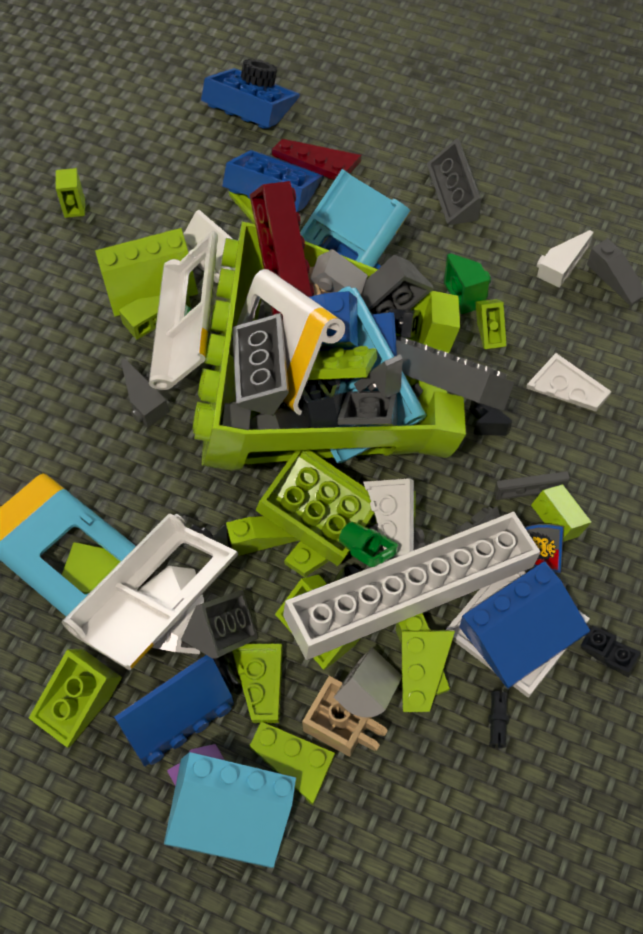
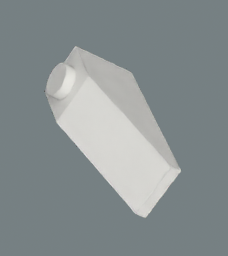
M589 230L551 248L546 256L542 255L537 263L539 268L537 277L560 288L589 248L594 232Z

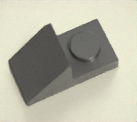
M399 354L382 362L370 371L367 377H362L354 383L358 392L369 389L371 392L378 388L384 399L399 393L402 377V356Z

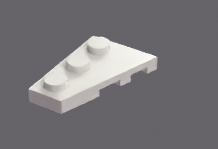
M557 353L551 357L527 384V389L593 411H597L611 395L609 389Z
M396 479L364 482L365 489L370 496L371 509L377 519L378 532L398 544L397 554L393 557H399L414 551V480Z

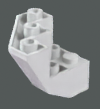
M168 566L138 589V591L167 605L196 576L195 569ZM203 595L189 607L152 648L200 654L199 650L185 643L181 638L196 605L204 603Z

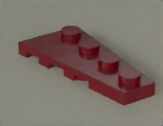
M287 139L280 140L272 148V156L333 180L336 179L342 169L350 174L361 162L362 156L360 154Z

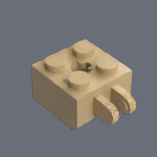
M329 676L302 721L303 731L349 757L358 743L377 751L380 746L375 739L363 734L365 729L367 728L381 736H385L388 730L383 725L372 720V717H359L347 711L334 698L342 682ZM339 713L344 714V718L336 719L335 714L339 716Z

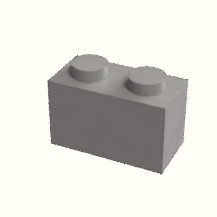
M332 249L318 256L310 280L328 293L339 292L342 288L350 286L351 288H357L361 295L367 274Z

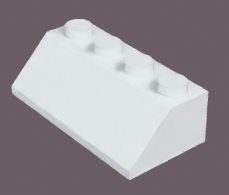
M198 210L195 212L183 235L189 253L212 230L218 234L214 282L218 283L221 268L232 270L230 267L221 266L225 239L233 238ZM206 258L198 264L201 270L205 268Z

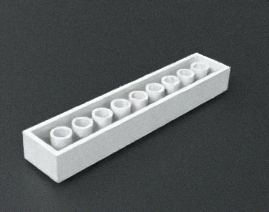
M511 512L388 560L375 567L365 569L286 600L283 616L302 654L308 660L530 569L534 566L540 550L515 512Z

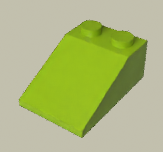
M67 649L31 712L29 719L67 748L71 747L109 701L122 677L84 649Z

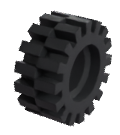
M245 59L243 61L242 80H246L247 83L251 82L252 85L274 86L277 74L276 66L269 62H263V60L258 61L257 59Z

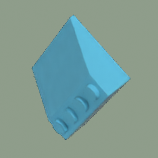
M189 752L180 762L164 845L273 868L291 810L296 777Z

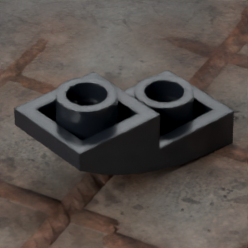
M593 625L581 644V648L585 652L627 677H630L641 657V652L618 642L615 635Z

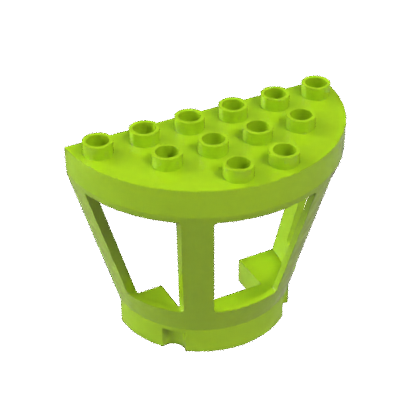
M242 222L238 240L225 239L221 266L230 267L232 270L221 268L216 297L226 298L227 300L226 302L216 300V303H214L209 331L218 332L220 335H209L206 359L204 361L205 364L215 365L214 370L202 368L198 389L200 400L207 401L209 404L197 402L192 430H194L193 434H195L194 439L203 441L202 466L237 471L241 470L244 464L288 461L296 450H310L321 458L334 457L330 449L372 447L358 455L383 454L384 456L419 453L443 458L450 457L457 450L466 435L464 397L447 394V391L406 375L405 377L410 386L418 383L423 390L418 397V401L425 411L426 417L415 425L243 430L221 426V414L225 403L229 404L235 401L234 358L229 354L233 327L237 326L255 275L259 271L264 270L255 224ZM305 241V259L308 261L309 267H314L318 256L329 250ZM343 256L367 274L366 280L378 270ZM431 291L411 308L420 310L417 333L407 339L449 353L460 329L459 298L457 295ZM260 298L258 306L255 311V317L252 319V321L258 320L262 298Z

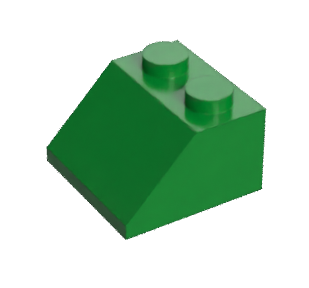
M452 253L447 254L444 284L449 294L458 296L459 312L461 315L475 311L476 301H484L488 297V287L491 283L488 271L484 270L481 263Z

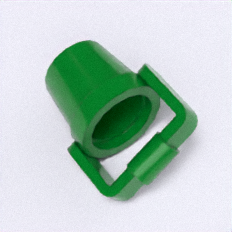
M353 521L344 526L339 536L340 544L348 549L353 557L369 567L382 564L397 554L398 544L374 529L366 528ZM380 545L387 548L384 551L378 553L375 557H373L377 553Z

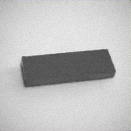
M568 471L496 481L494 489L495 500L538 495L542 490L562 484L567 488L570 477Z

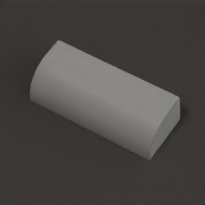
M371 647L354 665L334 695V698L347 711L356 716L366 718L377 716L386 710L402 675Z

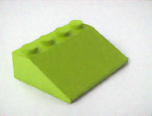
M182 228L95 250L114 317L120 315L119 310L126 304L132 303L137 299L160 295L164 263L172 259L181 261L188 254ZM193 270L188 277L187 293L189 297L198 294Z
M296 450L260 499L255 510L336 566L340 565L349 552L339 542V536L344 526L353 521L365 527L374 514L370 506V496L365 487L310 450Z

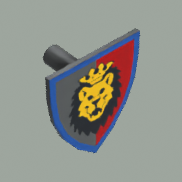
M535 524L524 527L540 550L534 567L545 561L553 572L561 573L564 526Z

